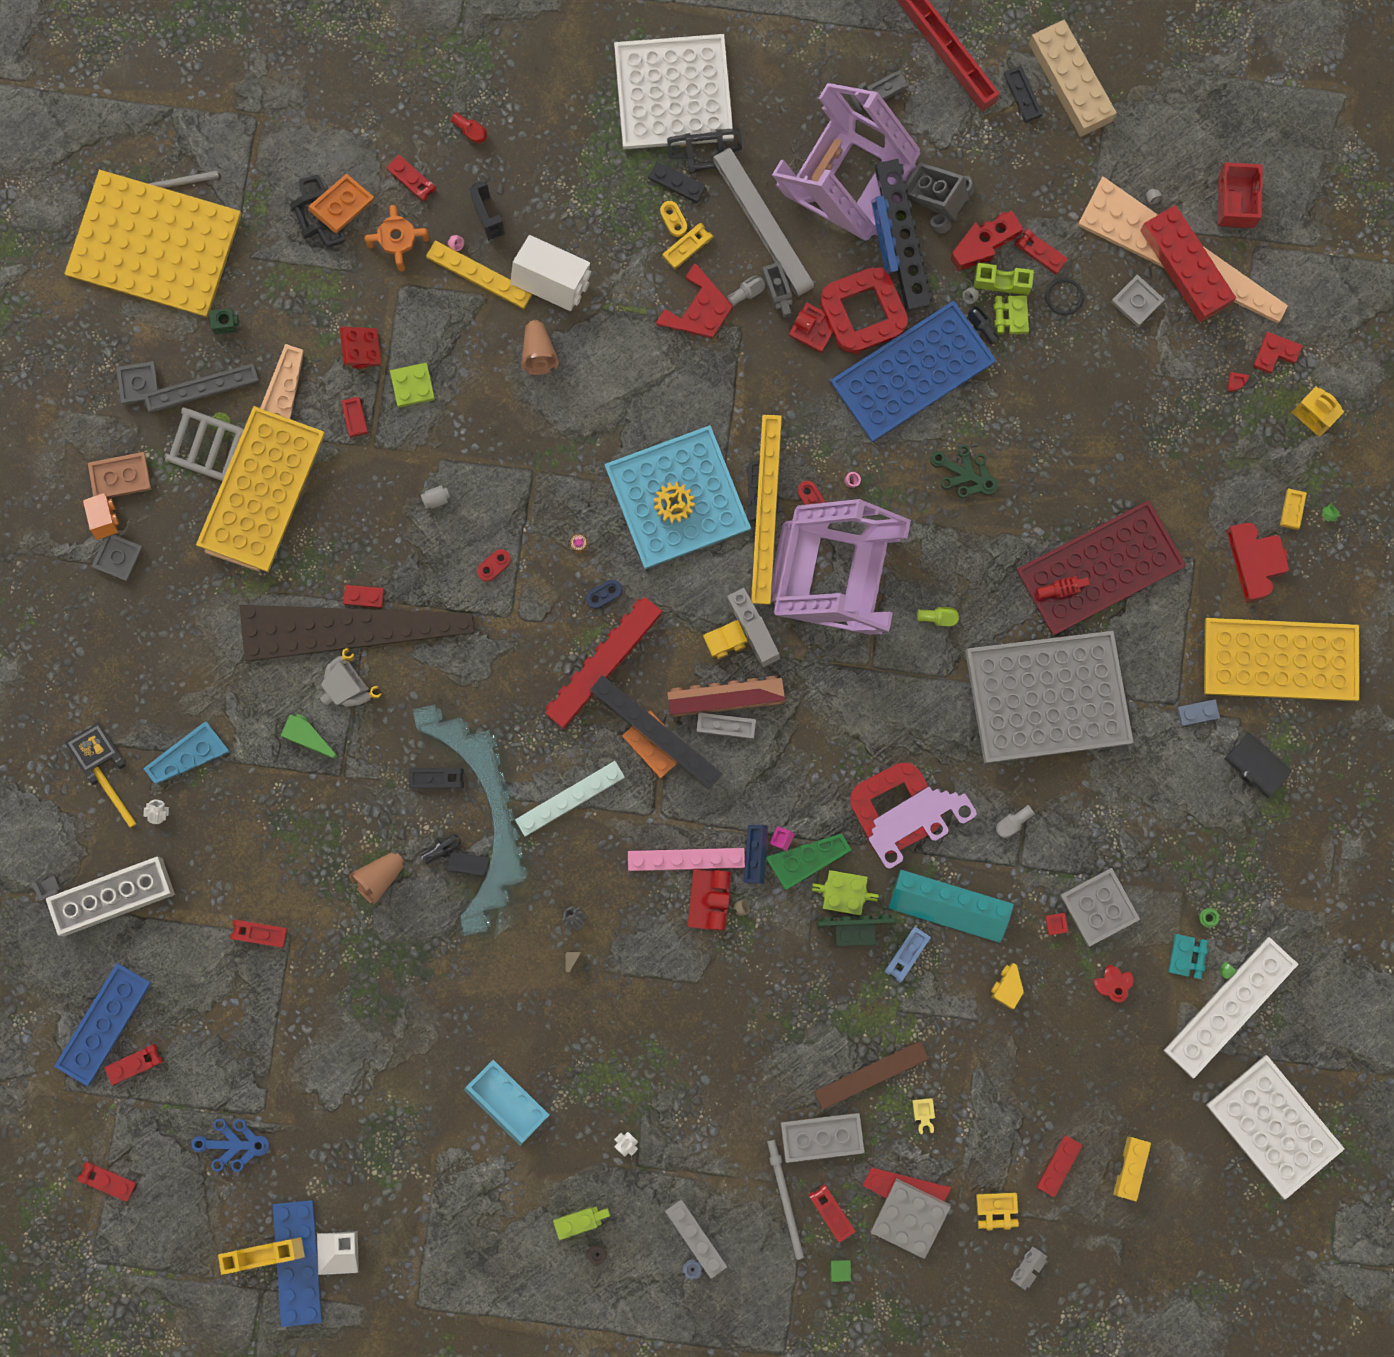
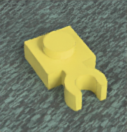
M933 1098L912 1100L914 1119L921 1121L918 1126L919 1133L923 1134V1127L925 1125L929 1126L930 1133H933L934 1127L929 1120L935 1118Z

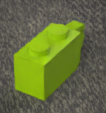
M589 1207L556 1218L553 1222L558 1238L561 1240L597 1228L598 1225L602 1224L601 1219L610 1217L608 1208L598 1211L597 1207Z

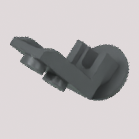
M901 71L894 72L868 87L865 82L858 85V89L878 92L884 101L909 87ZM849 94L856 110L860 113L863 112L860 107L862 104L856 96Z

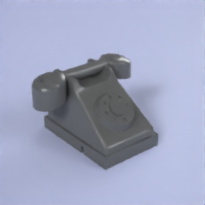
M920 162L907 181L908 193H906V196L937 214L932 217L930 224L935 232L943 234L951 229V220L955 222L958 220L957 215L964 203L970 201L969 197L975 191V184L969 176H962Z

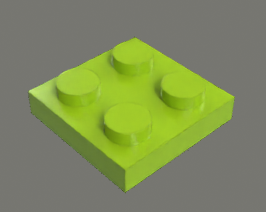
M427 363L390 370L398 408L435 400Z

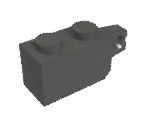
M777 262L762 267V277L773 308H776V310L780 309L783 318L791 316L789 306L792 305V294L781 263Z

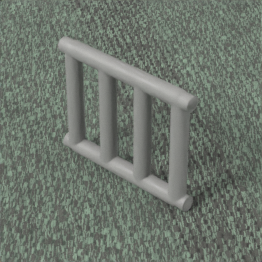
M183 407L181 411L183 416L170 454L166 455L165 460L223 481L244 429ZM193 418L199 420L200 424L188 459L184 460L177 457L189 420ZM210 424L218 427L204 467L196 464L195 460L207 425ZM225 430L235 433V437L224 470L221 473L212 470Z

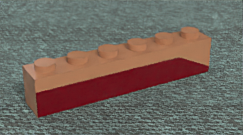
M777 676L766 677V680L761 681L758 678L748 679L745 683H739L738 680L729 681L728 685L712 683L709 684V687L701 688V685L690 686L688 690L672 688L671 692H667L670 718L785 703L782 678H777Z

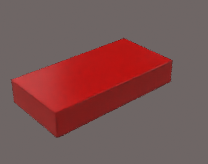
M360 397L342 400L341 403L349 437L368 434Z

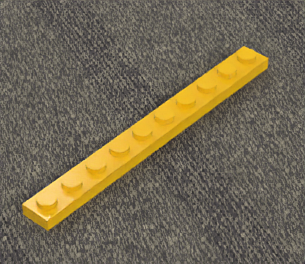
M762 415L751 597L753 604L771 605L782 416Z

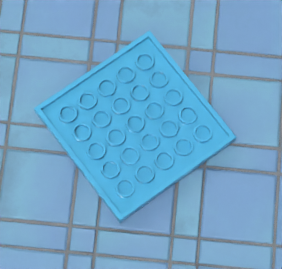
M711 425L604 464L644 569L751 530ZM669 482L672 486L678 482V487L685 484V490L691 489L689 496H694V500L691 502L695 503V507L690 508L693 513L692 515L687 513L688 519L681 518V523L674 520L673 524H671L670 519L664 522L663 515L657 516L660 510H654V506L657 505L654 503V498H659L656 492H662L661 486L663 485L667 488ZM683 495L682 501L687 505V500ZM678 498L674 502L671 501V507L674 504L678 505ZM662 501V507L666 510L667 505Z

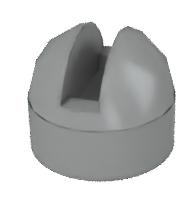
M1150 189L1146 194L1150 205L1160 202L1163 198L1158 189Z
M973 287L968 288L963 292L962 297L966 303L973 304L979 298V292Z

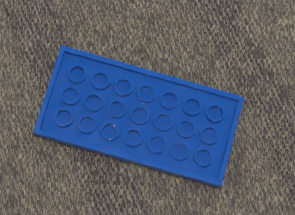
M952 301L831 379L830 383L873 443L996 363V359L955 301Z

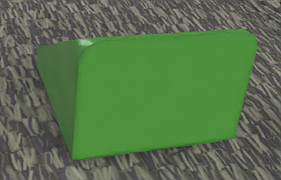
M831 1260V1282L851 1281V1260Z

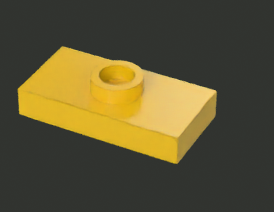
M1287 489L1279 526L1295 530L1300 529L1306 492Z

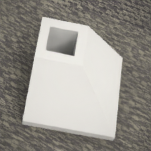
M358 1231L317 1234L318 1275L359 1272Z

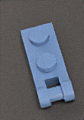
M914 926L884 972L888 975H893L901 983L931 937ZM897 963L904 967L902 971L895 968Z

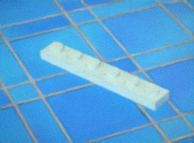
M616 761L515 819L526 837L625 777Z

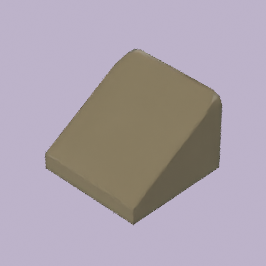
M581 952L566 953L567 973H571L582 954Z

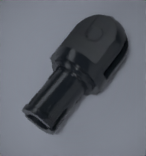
M975 306L969 310L968 318L975 329L980 332L982 331L990 344L997 341L1000 336L991 325L992 319L980 306Z
M451 834L441 841L438 839L435 841L433 848L420 854L422 860H425L424 863L426 865L440 856L446 858L449 856V852L460 846L461 839H457V834Z

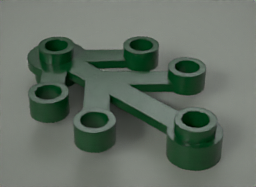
M961 445L958 449V455L962 458L965 468L946 459L944 453L940 451L932 454L930 463L933 467L940 468L944 466L961 475L954 478H943L940 484L943 489L948 490L951 486L972 481L977 485L971 487L961 486L958 489L957 495L960 498H966L968 495L978 492L986 495L996 492L998 482L994 477L989 476L986 467L987 458L984 454H978L975 457V464L979 466L981 477L974 472L969 457L970 449L967 445ZM964 448L967 450V453L962 454L960 450ZM940 456L942 460L936 461L935 457ZM982 457L984 462H978L977 458ZM949 481L950 485L945 486L943 482ZM990 482L992 487H986L985 483ZM960 490H966L967 494L962 495Z

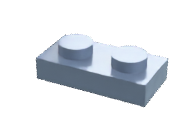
M1216 699L1177 708L1181 727L1220 718Z

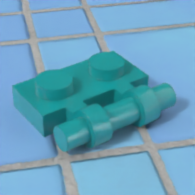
M1175 934L1168 973L1188 977L1189 971L1195 970L1194 978L1202 979V974L1206 969V966H1204L1205 957L1209 952L1207 948L1208 941L1201 939L1200 946L1198 947L1194 946L1195 938ZM1193 952L1198 953L1196 964L1191 963Z

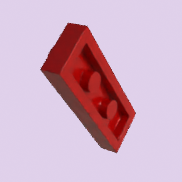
M1064 1135L1036 1187L1055 1198L1083 1145Z

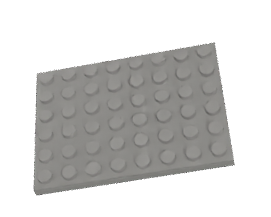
M1113 631L968 648L965 650L984 764L1133 744Z

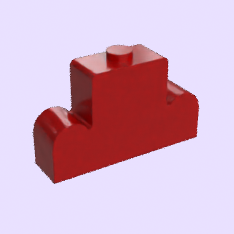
M1252 523L1230 526L1226 532L1245 602L1261 600L1268 596L1273 589V584L1268 578L1282 576L1289 570L1287 551L1285 548L1283 549L1279 535L1257 540L1258 530Z

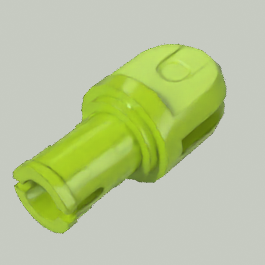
M937 607L935 610L918 609L917 621L934 622L936 626L950 627L958 623L959 614L954 608Z

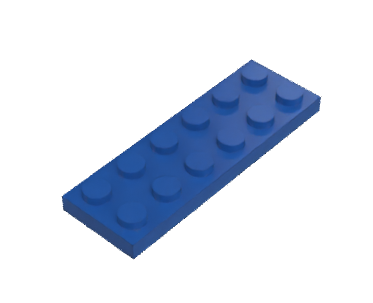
M116 963L54 1067L84 1085L90 1086L152 982Z
M314 1200L273 1204L275 1242L301 1237L305 1256L304 1258L277 1263L281 1327L322 1323Z

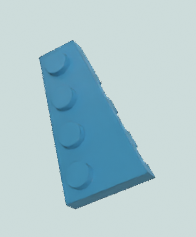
M205 721L143 769L155 784H159L225 755L230 751L208 722Z

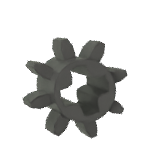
M572 906L564 911L562 921L568 930L572 928L579 930L585 925L587 916L580 906L577 908Z

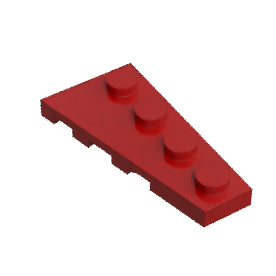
M872 1167L862 1184L864 1187L885 1198L888 1197L896 1178L942 1201H945L951 1189L948 1186Z

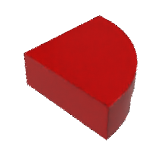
M1230 372L1227 392L1241 389L1248 381L1249 375Z

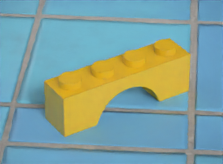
M301 1237L218 1254L221 1275L305 1257Z

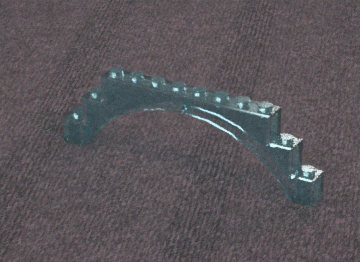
M435 704L413 709L418 731L442 741L461 755L475 771L490 803L494 825L491 862L487 876L477 896L460 916L464 936L468 937L488 932L491 922L489 915H485V912L507 907L506 902H509L507 890L503 891V888L524 883L525 877H528L526 866H522L520 861L523 858L522 849L517 847L516 840L519 839L517 828H513L511 821H514L512 809L508 810L507 802H510L508 790L504 791L503 783H506L504 773L499 772L498 765L501 764L499 753L495 754L494 746H497L495 735H491L488 730L467 736V733H470L468 722H464L462 717L440 722V720H443L441 708L437 709Z

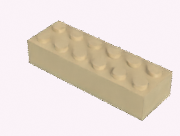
M1062 20L1033 34L1029 46L1079 136L1082 137L1113 122L1116 111L1066 21Z

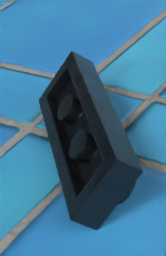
M1020 65L1005 71L1003 75L1024 122L1027 123L1042 117L1043 112L1022 66Z
M656 161L648 176V180L695 203L699 202L706 189V185Z

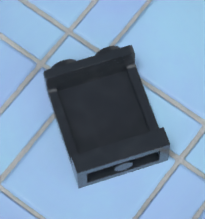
M487 182L474 183L469 188L487 240L505 235L501 216L497 215L489 218L482 202L490 198Z

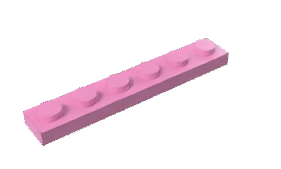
M744 848L628 851V871L745 868Z

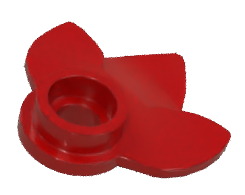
M1108 965L1105 970V978L1094 979L1095 988L1101 995L1109 996L1112 1001L1121 1003L1127 999L1128 990L1133 986V976L1131 972L1122 974L1117 967ZM1115 990H1121L1122 994L1117 995Z

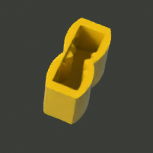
M738 620L703 635L712 658L717 657V659L727 656V652L734 649L736 652L745 648V644L748 642Z

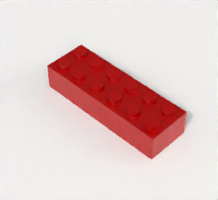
M1176 205L1143 224L1140 232L1200 323L1234 302L1236 296Z

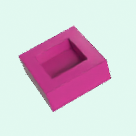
M777 826L769 844L787 851L795 833Z

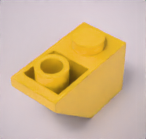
M1014 963L1004 967L1001 972L1003 978L1000 983L996 982L991 990L993 993L991 998L1011 1010L1015 1008L1024 993L1018 968Z

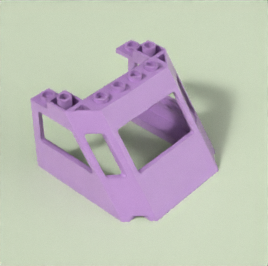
M827 83L819 96V100L824 105L822 110L829 117L830 122L797 176L784 160L779 162L772 176L777 181L776 186L784 196L866 241L872 235H877L871 204L873 198L880 196L876 174L874 173L856 203L836 178L835 172L850 147L854 144L882 159V162L898 159L899 164H902L904 168L903 182L907 183L917 167L915 162L920 155V148L878 92ZM840 93L855 95L873 121L853 111ZM856 120L884 134L885 147L882 148L855 133ZM834 139L841 140V149L843 150L839 158L833 160L832 169H825L818 182L812 181V175ZM887 178L890 184L894 185L897 183L895 178ZM893 195L891 197L893 202H901L899 196ZM816 202L823 211L817 209L816 207L808 203Z
M861 499L797 506L793 519L785 521L782 525L776 553L771 602L775 604V615L869 635L889 632L893 613L874 612L875 603L879 591L887 543L900 542L901 539H907L911 520ZM881 514L891 519L875 521L862 518V516ZM853 521L868 525L861 535L828 529L830 523ZM821 538L855 545L846 595L841 593L809 595ZM833 622H847L848 625H843V624H838V623H833Z

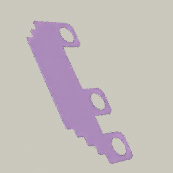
M927 787L875 819L876 827L872 829L873 836L869 837V841L887 868H892L903 860V856L895 842L922 826L932 840H938L948 833V827L941 818V814L952 809L958 821L966 823L974 818L977 812L966 794L958 796L956 792L953 794H949L948 791L941 793L939 789L932 791L930 787ZM963 805L971 809V814L967 818L961 817L958 812L959 808ZM933 823H940L942 825L943 831L941 834H932L930 827ZM889 850L897 853V860L893 863H889L885 859V854Z

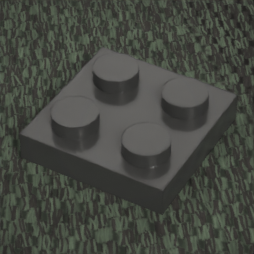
M154 361L116 367L122 405L145 402L143 394L159 390Z
M116 535L105 537L91 567L128 582L143 547Z

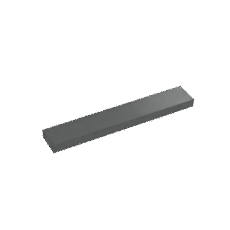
M252 363L143 394L148 412L152 413L259 383V379Z

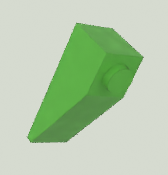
M300 714L289 716L281 734L284 739L337 760V754L313 726L306 721V717Z

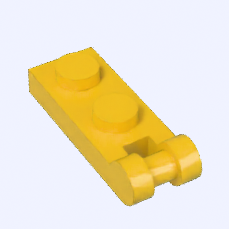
M699 223L664 252L662 257L675 270L701 247L709 243L714 236L705 230V226L702 223ZM699 234L702 238L699 240L696 235Z

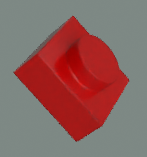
M1065 913L1045 916L1048 936L1068 932Z

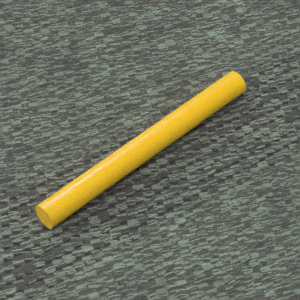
M99 767L93 769L92 771L128 826L130 828L134 827L137 823Z

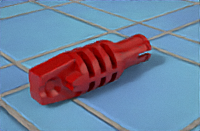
M1077 576L1056 580L1052 582V585L1036 588L1037 598L1039 600L1051 596L1059 598L1081 592V587L1090 585L1089 578L1078 580Z

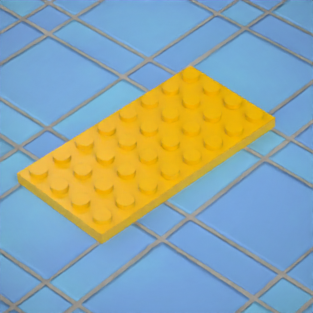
M253 406L196 545L269 573L325 432Z
M1206 618L1204 694L1359 701V625Z

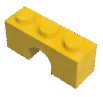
M1127 1137L1123 1152L1124 1165L1121 1174L1117 1176L1113 1195L1137 1201L1151 1146L1150 1142Z

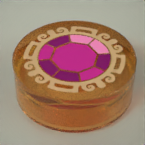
M581 533L572 535L569 540L571 550L576 553L584 552L588 547L587 537Z

